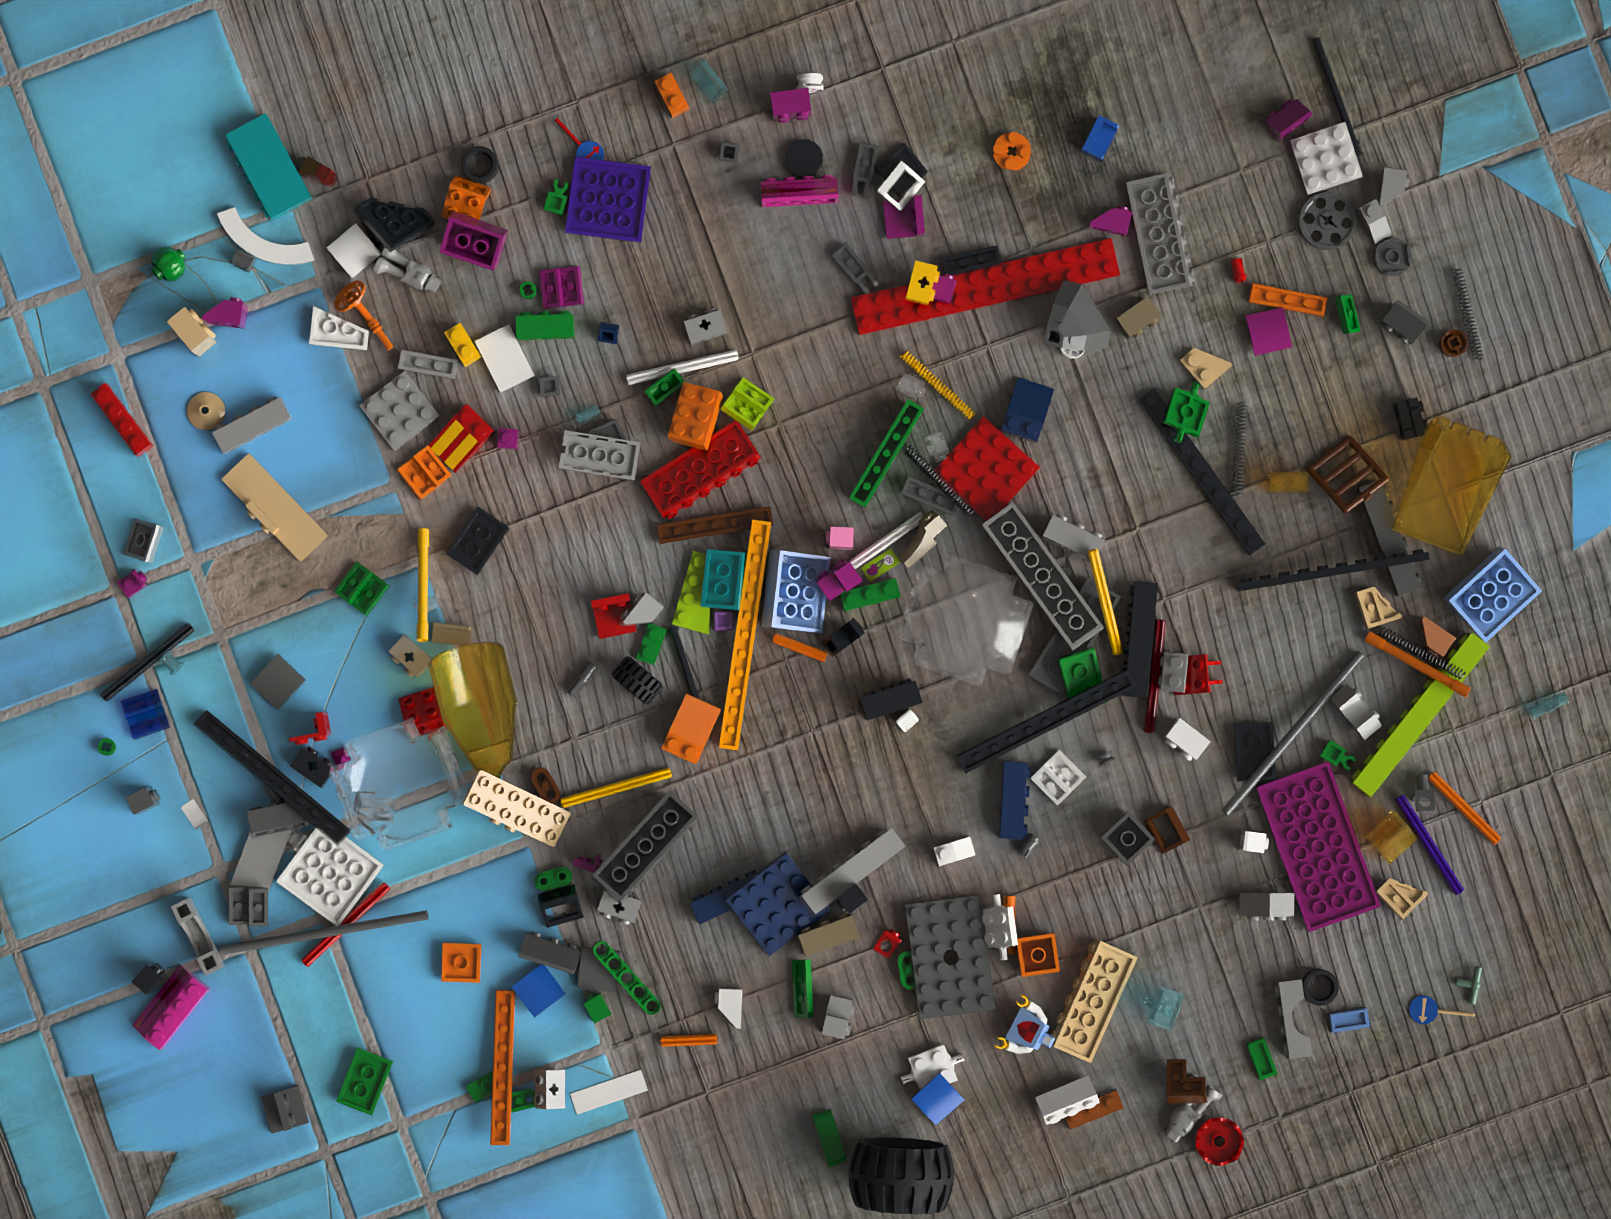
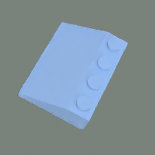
M1498 547L1443 599L1486 643L1539 595L1542 590L1505 548Z
M769 550L761 626L822 633L826 596L815 580L818 579L817 575L822 571H829L831 557Z

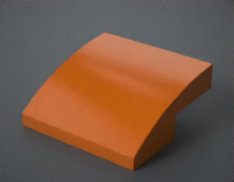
M426 446L396 470L419 500H422L452 476L429 446Z

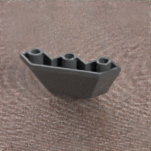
M1063 280L1053 303L1043 344L1083 351L1108 348L1112 329L1083 284Z

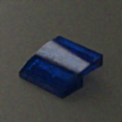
M158 689L121 701L124 715L134 740L170 728Z

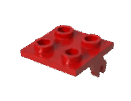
M1207 654L1188 656L1185 693L1174 692V696L1211 692L1210 685L1223 684L1222 680L1209 681L1208 666L1221 665V661L1208 662Z

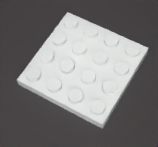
M315 828L276 882L335 926H338L355 906L384 864L346 837L337 846Z

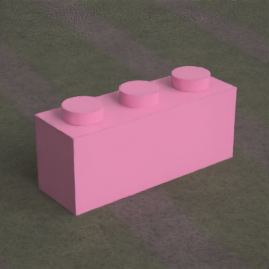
M830 527V531H826V545H830L829 549L852 550L854 528Z

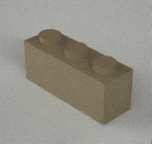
M848 913L837 916L838 920L834 922L826 920L820 922V927L812 929L811 926L802 929L801 934L798 936L806 957L859 938L860 934L853 915L848 916Z

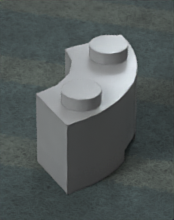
M1346 684L1329 699L1340 714L1344 715L1351 723V727L1366 740L1382 726L1378 720L1380 716L1373 708L1370 710L1360 699L1362 697L1361 693L1356 688L1352 689Z

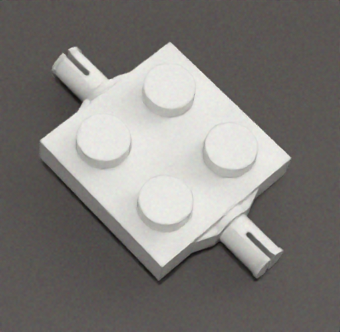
M1000 894L992 895L993 907L983 909L982 922L985 924L986 930L984 939L988 948L994 947L999 949L1000 960H1008L1007 948L1018 945L1013 907L1001 906Z
M944 1044L908 1057L911 1073L901 1076L903 1084L914 1080L921 1089L940 1072L949 1083L958 1081L954 1072V1064L965 1060L962 1053L951 1057L947 1053Z

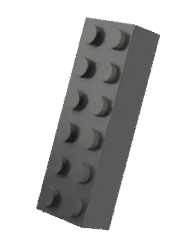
M669 790L592 875V880L621 904L695 823L698 815Z

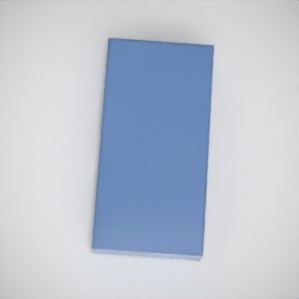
M1367 1008L1328 1013L1331 1033L1370 1027Z

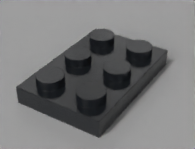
M477 507L446 552V555L476 575H479L510 528L480 507Z
M1273 722L1234 724L1237 782L1246 781L1274 749ZM1275 763L1260 780L1276 779Z

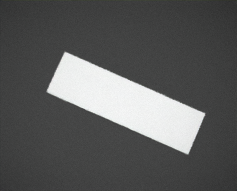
M639 1070L571 1093L570 1096L578 1115L648 1091L642 1071Z

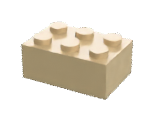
M186 307L182 308L167 321L186 346L199 357L217 343L214 339L216 337L215 333L203 323L204 321L201 316L192 308L190 310Z

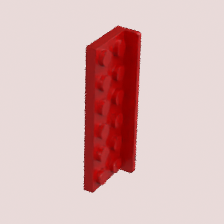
M735 420L712 435L707 451L693 447L640 482L664 519H671L678 514L677 511L692 506L696 499L706 497L715 487H722L726 484V480L742 474V470L748 466H755L761 457L740 423Z

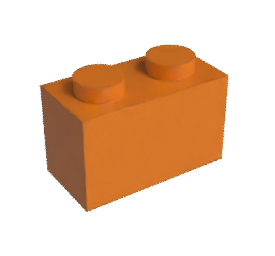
M672 73L654 81L672 118L689 110V106Z

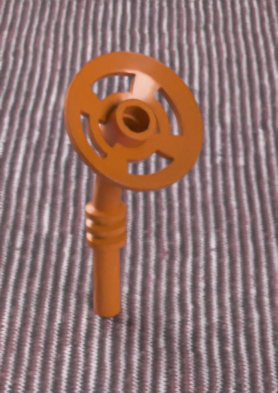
M360 280L347 284L336 296L334 308L338 312H345L356 307L367 321V326L370 327L372 333L377 335L387 351L391 350L394 346L382 331L383 327L379 326L378 320L374 319L360 302L365 292V284Z

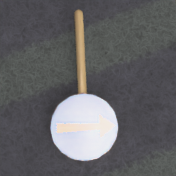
M1425 995L1414 998L1409 1007L1410 1016L1415 1022L1420 1024L1432 1022L1437 1017V1013L1475 1016L1471 1012L1440 1010L1435 1000Z

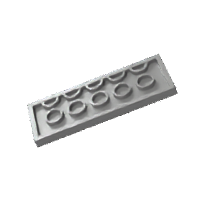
M1168 173L1126 182L1149 294L1152 295L1193 286L1192 282L1195 281L1193 270H1189L1188 263H1191L1189 251H1185L1184 244H1187L1185 233L1181 232L1180 227L1183 225L1181 214L1177 213L1176 208L1179 207L1177 195L1174 196L1172 189L1175 188L1174 178L1170 177Z

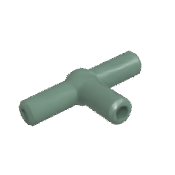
M1475 966L1472 981L1456 979V986L1471 988L1469 1004L1475 1005L1477 1001L1478 990L1481 987V966Z

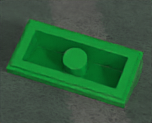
M673 368L644 392L652 403L657 406L682 387L685 381L676 369Z

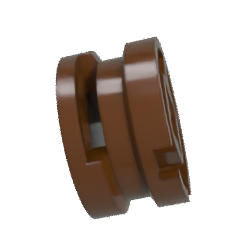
M1449 330L1439 340V348L1447 357L1461 355L1468 346L1467 337L1460 330Z

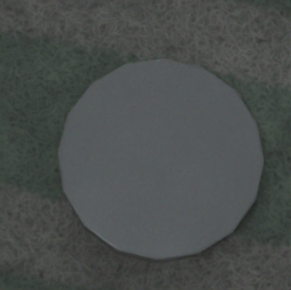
M1389 238L1377 245L1373 260L1375 267L1386 276H1397L1404 273L1410 266L1412 253L1410 247L1399 238Z

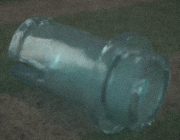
M596 404L583 411L578 410V413L575 414L579 424H586V421L601 415Z

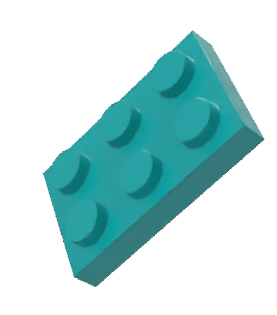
M707 549L701 607L740 610L746 553Z

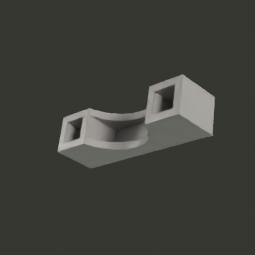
M187 898L171 906L178 923L184 929L194 948L196 959L204 975H209L225 967L192 898Z
M1302 979L1277 981L1274 991L1275 997L1279 998L1280 1005H1277L1278 1017H1282L1283 1023L1280 1025L1281 1036L1285 1037V1044H1282L1283 1053L1287 1055L1288 1059L1313 1056L1310 1037L1299 1033L1292 1023V1011L1295 1005L1304 999Z

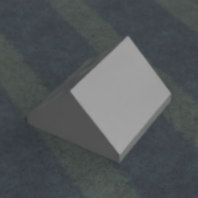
M135 518L124 555L153 563L164 527Z

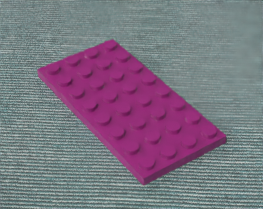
M1329 761L1256 787L1308 932L1381 907Z

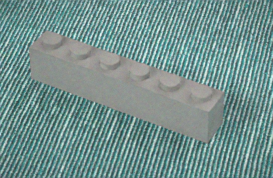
M885 828L876 834V840L865 842L861 845L862 850L856 853L853 851L846 857L848 861L844 864L837 863L831 868L832 873L828 876L824 873L816 879V885L813 887L808 885L800 891L802 895L798 899L811 916L817 914L906 847L892 828L888 831Z

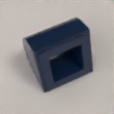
M600 322L598 341L617 344L620 325Z

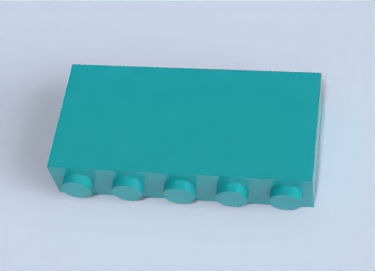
M266 113L225 134L228 139L225 143L230 151L234 150L236 154L234 160L238 167H243L246 172L243 176L248 185H253L255 190L252 193L257 201L261 200L264 206L261 210L266 218L270 217L273 221L313 199Z

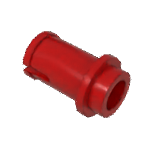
M1242 258L1230 260L1234 276L1232 280L1235 283L1245 282L1247 274L1244 272Z

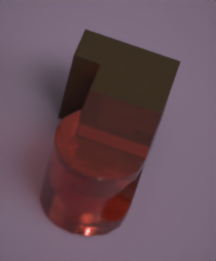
M309 156L298 172L306 179L309 174L314 176L326 187H332L337 182V176L333 170Z

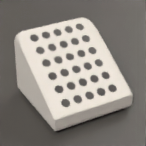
M911 709L896 720V723L904 732L918 722V718Z

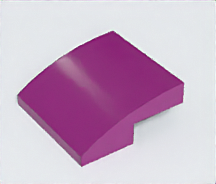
M580 266L539 271L543 309L584 305Z
M1283 307L1246 315L1245 319L1254 356L1292 348Z

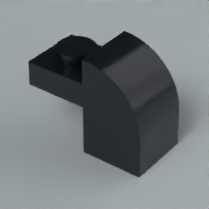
M852 618L821 643L829 654L834 657L859 639L865 632L855 618Z

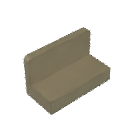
M432 623L433 633L431 642L470 647L472 627Z

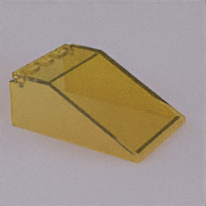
M1438 415L1435 416L1434 420L1430 421L1420 441L1392 529L1463 555L1512 455L1506 443L1501 441L1500 438L1489 434L1485 438L1484 432L1470 428L1468 431V426L1455 421L1450 426V419Z

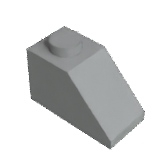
M1384 168L1382 170L1378 198L1381 208L1401 194L1405 187L1408 188L1410 176H1407L1406 170Z
M1376 199L1357 210L1374 244L1392 235L1386 216Z

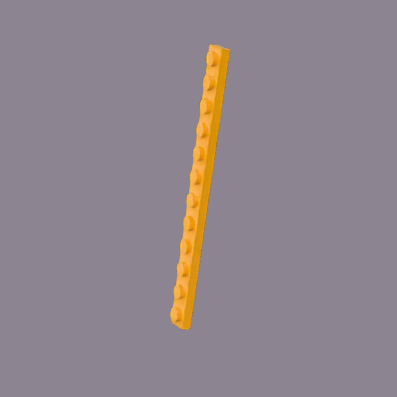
M752 520L719 748L738 750L771 522Z

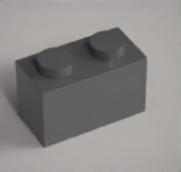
M145 787L125 797L133 815H140L160 805L158 800L161 799L157 790H153L152 787Z

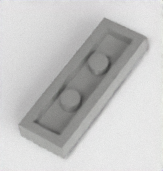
M401 350L398 369L455 379L458 360Z

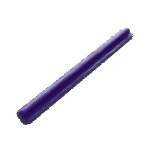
M1403 794L1395 798L1396 803L1455 895L1462 893L1464 888L1407 798Z

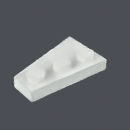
M313 306L310 345L367 351L368 330Z

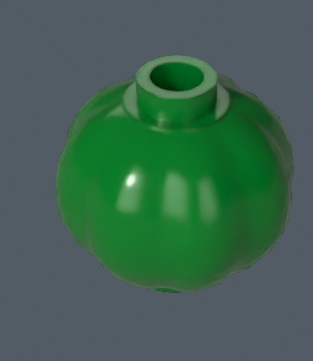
M161 247L152 255L151 264L153 267L150 269L159 280L164 279L167 282H173L183 275L185 271L183 259L186 257L180 249L175 250L170 247Z

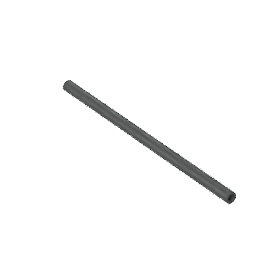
M1357 651L1223 807L1222 811L1229 816L1364 659L1365 656L1361 652Z
M427 910L221 945L220 950L222 955L429 920Z

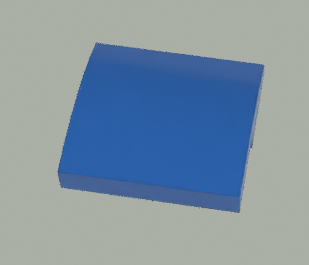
M542 964L512 986V989L534 1018L566 994L546 966Z
M940 1072L911 1097L914 1103L935 1125L965 1100Z

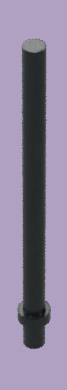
M1319 37L1314 38L1312 41L1342 123L1346 122L1356 157L1362 155L1359 147L1360 141L1356 139Z

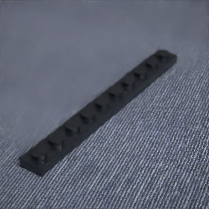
M1155 388L1139 399L1141 405L1249 556L1264 546L1265 542L1190 437L1184 433L1181 443L1174 441L1177 430L1163 423L1167 405Z
M1424 549L1413 550L1412 555L1405 556V552L1393 554L1394 558L1386 559V556L1383 555L1374 557V561L1367 562L1365 558L1355 560V564L1348 565L1347 562L1336 563L1334 568H1328V565L1317 566L1316 571L1309 572V568L1297 570L1298 574L1290 575V571L1278 573L1279 577L1271 578V574L1259 576L1260 580L1252 581V578L1240 579L1241 583L1237 584L1238 592L1430 559L1428 552H1424Z
M1127 668L956 755L966 774L1137 687Z
M208 710L194 722V726L337 846L351 833L347 826Z

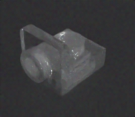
M418 596L414 597L416 602L413 605L418 613ZM433 596L428 599L427 613L444 605L440 597L436 598Z

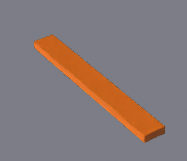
M496 990L490 1145L510 1146L515 1020L514 990Z

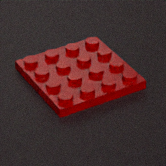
M983 416L932 474L938 471L935 477L941 474L938 479L943 477L941 482L946 479V482L943 484L945 485L949 482L947 487L951 485L949 489L954 487L952 492L957 490L955 495L959 493L958 497L962 495L961 499L965 498L963 502L967 501L966 504L970 503L969 507L972 506V510L975 509V513L984 521H988L1011 501L1038 471L1040 466Z

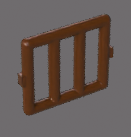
M1348 436L1332 449L1329 447L1324 451L1325 455L1307 468V472L1343 513L1350 512L1364 500L1367 502L1372 498L1374 492L1389 481V477L1352 436ZM1350 445L1355 450V454L1325 477H1322L1316 471ZM1362 458L1368 466L1334 491L1328 483ZM1371 472L1378 476L1379 480L1349 503L1345 504L1340 498L1341 495Z

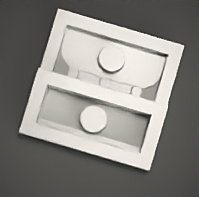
M356 223L326 247L351 278L381 255L380 251Z
M1058 750L1031 777V780L1058 806L1086 776Z

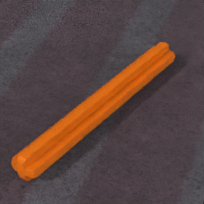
M1432 772L1428 776V780L1492 844L1500 841L1501 837L1436 772Z

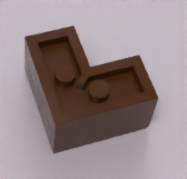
M1167 1059V1099L1169 1104L1207 1103L1206 1077H1187L1186 1059Z

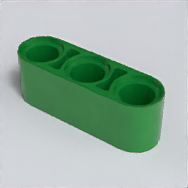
M831 1109L812 1114L828 1167L846 1163V1156Z

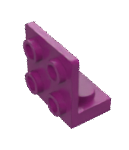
M915 195L901 212L888 201L883 202L887 239L925 236L922 195Z

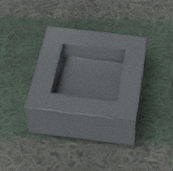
M558 376L539 378L542 398L561 395Z

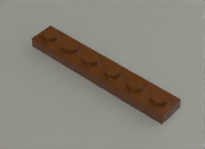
M771 507L657 525L660 544L750 530L752 520L771 522V526H774Z

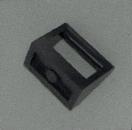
M575 884L538 894L539 906L547 928L584 918ZM575 901L578 912L548 919L546 909Z

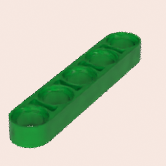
M596 941L592 946V952L647 1014L655 1015L658 1013L661 1007L658 999L605 941ZM600 944L606 946V952L602 955L596 953V947ZM613 958L619 961V965L615 969L610 968L608 965L609 961ZM628 972L631 974L632 978L628 983L622 982L621 976L623 973ZM639 986L643 987L644 994L636 997L634 989ZM653 1000L657 1006L655 1010L649 1011L646 1008V1004Z

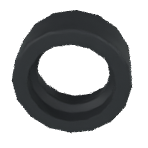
M485 146L470 148L462 158L464 174L475 183L483 184L489 182L498 172L499 163L497 157L491 149ZM484 154L490 158L491 169L486 175L477 176L470 171L469 161L474 155Z
M1314 969L1308 972L1302 980L1304 997L1311 1004L1318 1006L1328 1005L1338 995V981L1329 971ZM1316 976L1326 977L1331 983V991L1325 998H1315L1309 992V983Z

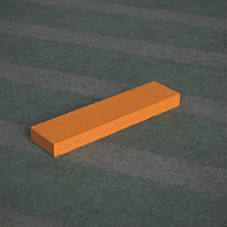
M1252 283L1248 303L1274 308L1283 307L1285 310L1324 317L1327 297Z

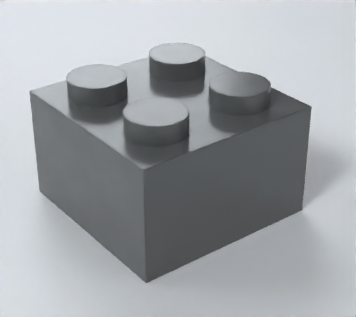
M1129 811L1100 836V839L1126 866L1155 840Z

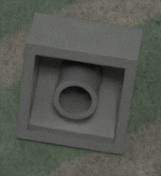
M1397 300L1392 304L1380 323L1383 324L1382 328L1387 332L1397 334L1398 339L1404 344H1412L1428 325L1429 321Z

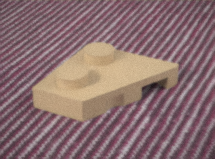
M1375 587L1355 592L1366 629L1402 618L1401 614L1397 613L1390 606L1388 600L1383 598Z
M1391 878L1387 879L1376 890V894L1401 920L1428 895L1426 891L1415 889L1410 885L1399 883Z

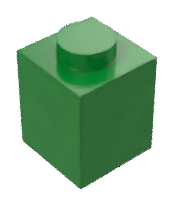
M595 992L586 997L587 1001L583 1004L594 1024L612 1014L602 994L597 995Z

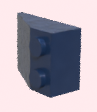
M1018 377L1001 432L1037 444L1054 389Z

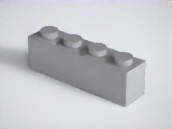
M276 396L266 401V405L262 407L257 405L251 408L249 414L245 416L240 414L232 419L233 422L228 425L223 423L215 427L216 431L212 432L222 453L227 454L292 420L293 418L283 399Z

